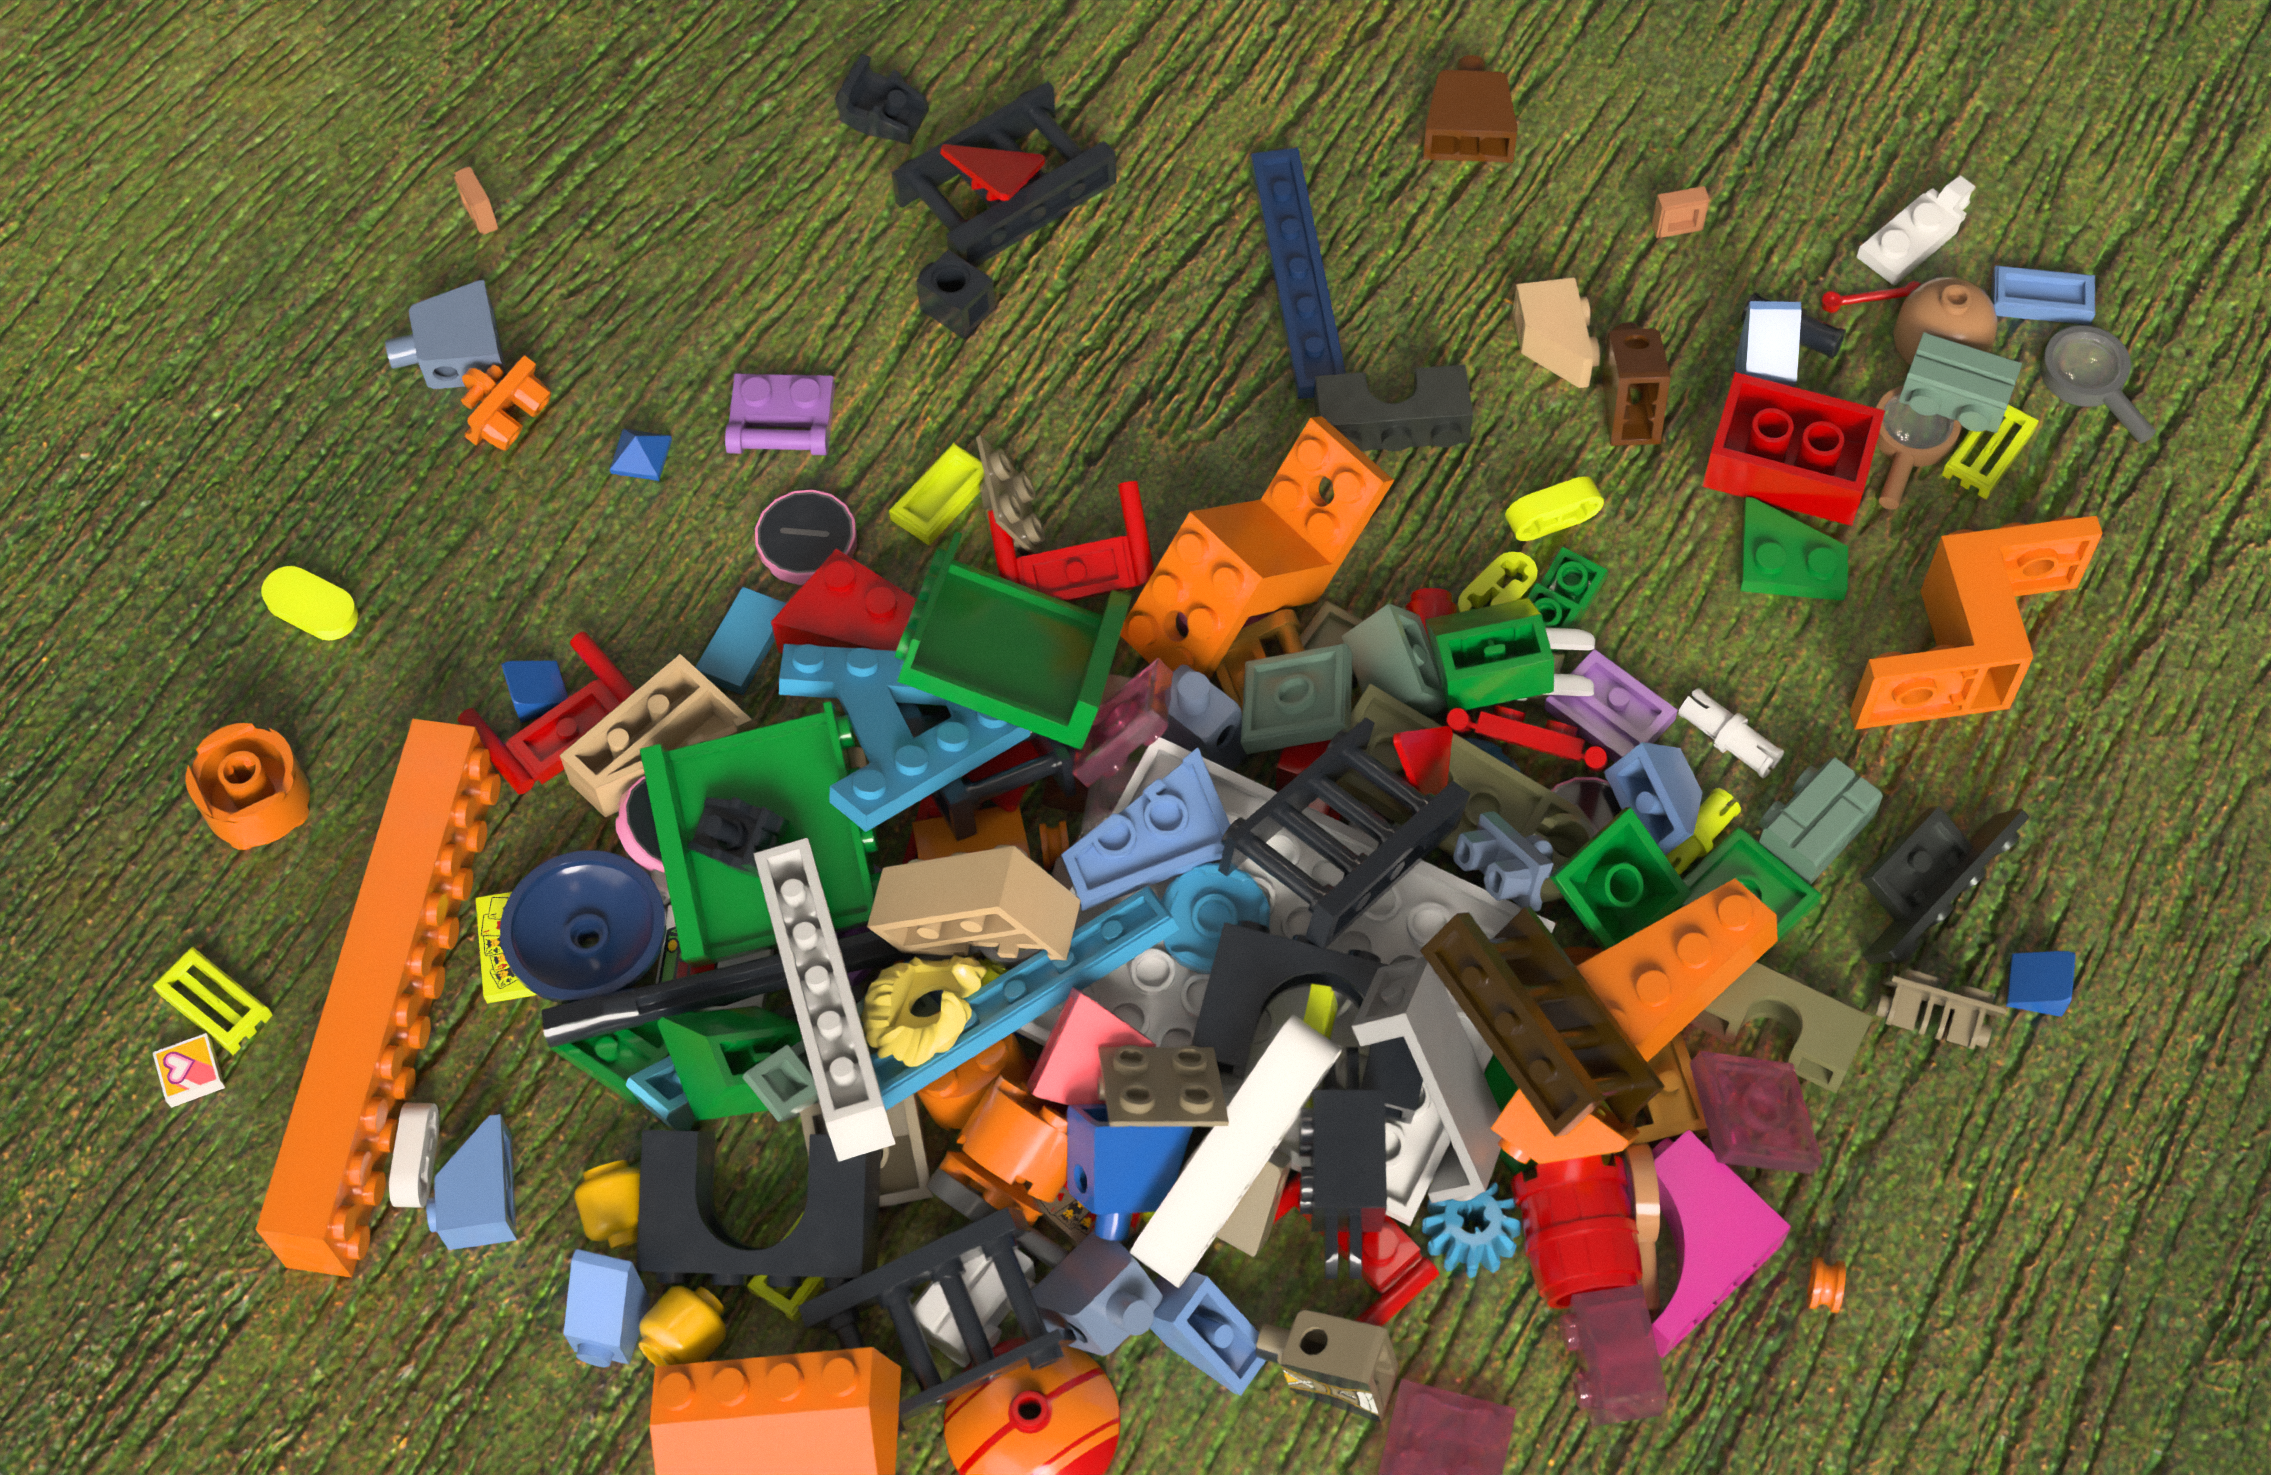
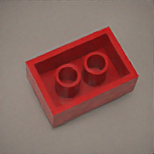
M1735 372L1712 446L1702 487L1743 498H1755L1766 504L1852 526L1864 492L1885 410Z

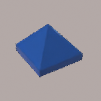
M623 429L610 467L611 474L659 481L672 442L671 436Z

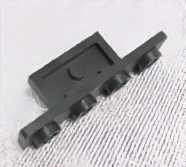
M1940 806L1926 809L1860 879L1894 919L1893 923L1864 952L1862 956L1869 964L1889 961L1896 964L1913 954L1920 944L1917 938L1926 928L1938 924L1953 910L1952 900L1961 891L1968 890L1976 885L1986 875L1987 870L1984 866L1993 856L2005 852L2018 841L2020 835L2017 831L2029 819V815L2024 809L2020 808L1993 815L1969 841Z

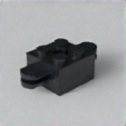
M1346 1047L1345 1090H1336L1335 1061L1322 1081V1090H1313L1311 1108H1301L1299 1122V1157H1310L1311 1166H1301L1300 1214L1311 1215V1232H1324L1325 1279H1337L1338 1232H1347L1349 1279H1361L1362 1232H1381L1387 1210L1385 1090H1359L1358 1047Z

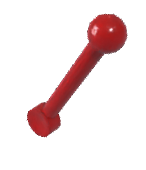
M1912 281L1902 288L1840 296L1837 292L1829 291L1823 295L1821 307L1828 313H1834L1842 305L1908 297L1921 283Z

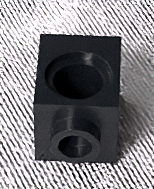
M947 250L935 263L927 264L916 280L920 310L963 339L996 309L993 279L950 250Z

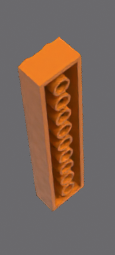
M412 719L256 1226V1231L286 1268L352 1278L357 1260H363L368 1251L370 1228L367 1225L373 1206H378L384 1196L386 1177L383 1170L388 1153H394L398 1118L403 1101H409L414 1092L416 1072L413 1066L418 1049L423 1050L429 1040L431 1023L428 1014L433 999H439L444 988L445 970L442 966L447 949L452 950L457 943L459 935L457 915L461 901L468 900L472 891L473 871L471 866L475 852H482L486 843L487 824L485 818L489 805L496 804L500 794V776L494 771L490 762L489 750L484 748L476 727Z

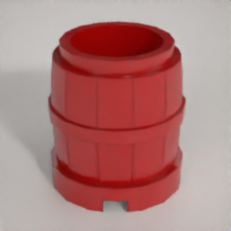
M1601 1155L1542 1163L1536 1166L1537 1178L1524 1183L1522 1172L1513 1177L1511 1187L1514 1202L1521 1209L1525 1236L1523 1243L1524 1252L1529 1258L1538 1293L1541 1297L1546 1298L1549 1307L1558 1309L1590 1307L1626 1298L1640 1289L1638 1281L1643 1277V1267L1637 1236L1639 1231L1625 1190L1629 1186V1179L1625 1162L1621 1157L1614 1156L1613 1166H1604Z

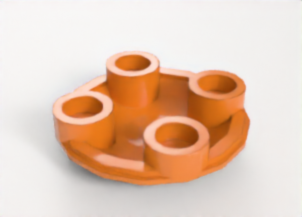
M947 1150L946 1157L940 1164L939 1169L945 1171L965 1186L969 1184L983 1194L981 1197L997 1210L1006 1207L1023 1210L1031 1227L1039 1216L1042 1217L1043 1212L1032 1195L1028 1194V1189L1023 1183L1014 1180L1011 1185L980 1165L965 1152Z

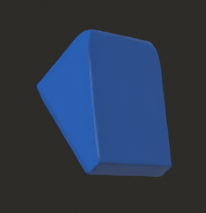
M509 661L501 664L515 710L521 723L543 716L568 698L557 661Z
M2068 951L2012 953L2006 1007L2062 1017L2072 999L2076 953Z

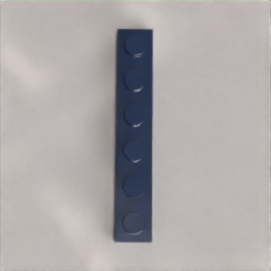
M1299 148L1251 153V169L1298 399L1313 398L1315 376L1346 374Z

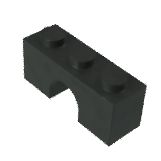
M1466 365L1415 368L1413 395L1408 400L1395 404L1379 401L1369 392L1365 372L1315 376V417L1322 416L1361 451L1382 449L1401 451L1408 447L1434 445L1445 448L1460 443H1470L1473 411Z

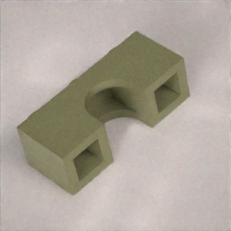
M1756 961L1695 1017L1690 1024L1734 1044L1741 1028L1750 1020L1762 1017L1777 1020L1789 1030L1794 1043L1785 1069L1837 1094L1873 1017L1863 1013L1859 1006L1848 999L1841 997L1831 998L1810 988L1809 984L1797 975L1778 973Z

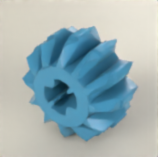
M1496 1182L1491 1183L1487 1187L1486 1192H1482L1470 1200L1456 1201L1450 1199L1432 1203L1429 1199L1427 1210L1431 1216L1423 1219L1422 1232L1432 1237L1427 1247L1430 1255L1447 1253L1444 1261V1268L1447 1272L1455 1269L1458 1262L1465 1263V1272L1471 1279L1476 1276L1478 1264L1481 1262L1487 1270L1494 1274L1500 1267L1499 1256L1511 1258L1515 1254L1517 1245L1512 1238L1520 1235L1521 1222L1510 1217L1516 1207L1513 1198L1496 1201L1499 1192V1186ZM1469 1221L1479 1223L1481 1228L1479 1230L1476 1227L1474 1234L1465 1232L1462 1229V1225L1464 1224L1465 1227H1468Z

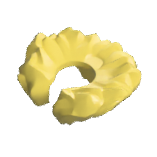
M954 954L951 959H944L942 961L922 960L915 957L909 963H897L892 967L882 970L878 979L868 987L860 1019L864 1022L863 1031L866 1034L868 1045L878 1048L877 1055L880 1059L893 1055L898 1061H903L908 1067H918L920 1064L931 1059L935 1052L943 1053L948 1051L963 1031L972 1013L969 1003L961 998H967L978 991L981 987V979L987 972L986 967L981 966L980 962L974 957L963 958ZM944 990L942 993L941 1012L929 1017H917L911 1014L913 1004L921 996L932 991Z

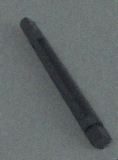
M873 931L838 939L847 973L915 958V954L901 953ZM776 954L649 986L632 987L542 1009L543 1031L548 1046L552 1048L642 1026L646 1022L659 1020L661 1017L679 1015L789 988L781 955Z

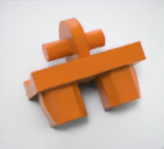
M524 355L498 385L496 382L504 375L498 366L492 364L485 373L475 368L468 369L462 376V381L469 391L461 399V402L469 409H473L479 401H482V403L468 417L467 422L470 428L465 433V438L476 446L484 438L492 445L507 451L518 438L523 425L506 413L515 403L534 418L550 401L551 391L534 376L536 364Z

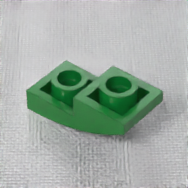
M1562 546L1541 583L1535 584L1527 598L1532 601L1542 614L1546 628L1575 629L1607 579L1608 569ZM1552 649V651H1554V652H1556V653H1557L1558 650H1559V649Z

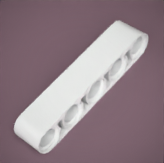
M1292 1015L1227 1107L1229 1126H1214L1135 1242L1130 1254L1179 1288L1193 1271L1301 1113V1108H1304L1310 1100L1313 1090H1316L1340 1055L1342 1048L1295 1015Z

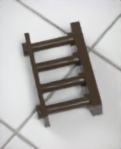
M1531 906L1524 907L1493 939H1488L1469 912L1456 913L1420 950L1554 1137L1570 1133L1603 1101L1606 1102L1620 1123L1628 1122L1665 1087Z

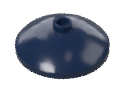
M604 851L571 852L542 863L527 874L515 887L507 900L501 918V947L511 971L526 988L542 998L567 1004L628 989L642 979L653 966L661 952L666 935V911L654 881L634 862L617 854ZM594 937L599 939L598 943L591 948L581 947L582 943L588 938Z

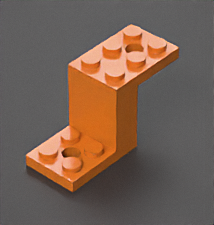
M1322 416L1311 417L1260 500L1189 512L1126 617L1120 636L1165 679L1183 664L1188 665L1196 672L1204 674L1210 680L1248 617L1313 603L1319 600L1391 487L1394 479ZM1324 476L1329 478L1333 484L1334 497L1330 504L1322 499L1319 492V485ZM1179 612H1182L1187 618L1189 633L1186 638L1182 637L1176 628V617Z
M2062 516L2051 522L2029 525L2015 522L2006 524L1998 529L1976 532L1970 529H1961L1941 536L1920 590L1937 646L1927 652L1903 655L1901 652L1894 651L1883 653L1874 659H1869L1850 709L1854 729L2010 709L2034 657L2015 596L2077 588L2103 534L2097 516L2082 518Z

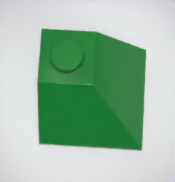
M1625 807L1550 876L1602 951L1609 949L1670 915L1692 895L1631 807Z

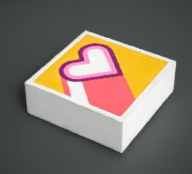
M207 1033L153 1052L164 1097L171 1108L225 1088L213 1042Z

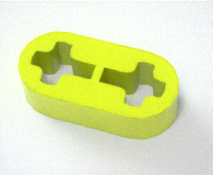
M1582 476L1518 499L1507 509L1505 517L1516 539L1530 541L1592 518L1602 509L1604 499L1593 479Z
M1521 552L1503 553L1463 590L1458 599L1457 613L1471 610L1472 606L1476 609L1482 608L1489 600H1491L1490 606L1526 599L1537 580L1538 570L1535 562ZM1517 573L1523 575L1522 582L1514 579L1504 589L1502 588L1505 574L1511 577Z

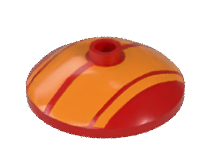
M1018 1337L996 1344L992 1348L995 1358L1026 1344V1340L1024 1337ZM1065 1346L1061 1348L1065 1357L1054 1364L1036 1371H1031L1029 1364H1026L947 1401L944 1415V1435L950 1459L959 1475H1104L1114 1459L1121 1428L1118 1399L1104 1370L1081 1349ZM972 1362L964 1368L961 1374L974 1368ZM1030 1403L1038 1405L1041 1408V1413L1037 1418L1026 1420L1019 1415L1024 1405Z

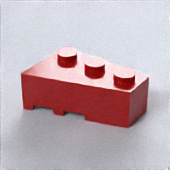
M835 549L772 619L771 625L778 653L783 654L784 644H811L825 647L897 651L917 599L840 550Z

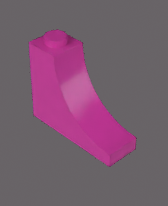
M1689 1129L1675 1142L1667 1137L1652 1150L1658 1181L1660 1209L1671 1230L1677 1255V1281L1673 1298L1664 1312L1652 1324L1645 1341L1662 1359L1782 1246L1791 1228L1782 1217Z

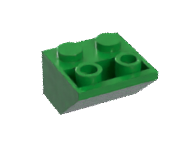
M1529 598L1426 619V627L1448 712L1455 708L1469 710L1554 692V656L1542 614Z
M759 1006L661 1017L657 1022L696 1121L768 1111L767 1107L742 1076L786 1045L791 1048L803 1040L799 1023Z

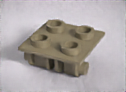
M981 435L977 436L976 440L985 474L979 490L984 510L986 511V520L988 521L987 511L993 510L995 522L1013 538L1016 558L1042 553L1041 542L1045 541L1046 536L1039 518L1033 512L1031 500L1035 499L1036 494L1030 478L1024 471L1018 472L1011 465L1002 449L995 450Z
M1910 969L1900 970L1898 977L1891 976L1883 979L1882 984L1894 987L1891 997L1881 994L1875 1015L1885 1018V1024L1913 1031L1923 1000L1925 1005L1918 1027V1034L1924 1035L1933 1005H1940L1942 1008L1936 1025L1934 1039L1941 1040L1950 1009H1953L1945 1041L1966 1046L1968 1049L1974 1050L1976 1045L1986 1048L1988 1045L1992 1026L1983 1024L1985 1014L1990 1016L2006 1014V1008L1993 1005L1995 994L1964 985L1955 987L1953 993L1936 988L1939 978Z
M1134 1045L1098 1047L1102 1077H1098V1100H1106L1110 1127L1229 1126L1214 1047H1196L1192 1045L1179 1047H1138Z

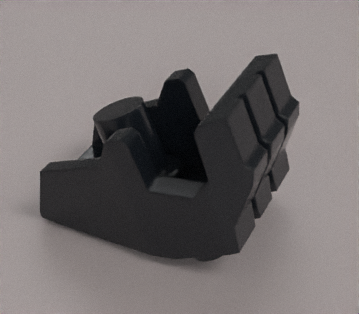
M861 54L857 62H854L849 75L846 76L842 84V88L839 89L835 96V103L840 113L839 120L863 134L911 144L929 111L926 97L905 83L900 72L892 70L889 77L874 73L869 67L871 57Z
M706 797L704 802L705 809L692 841L690 840L688 848L739 873L760 878L754 853L781 846L782 843L778 841L777 837L784 838L790 821L764 806L762 808L755 807L739 798L733 797L732 800Z

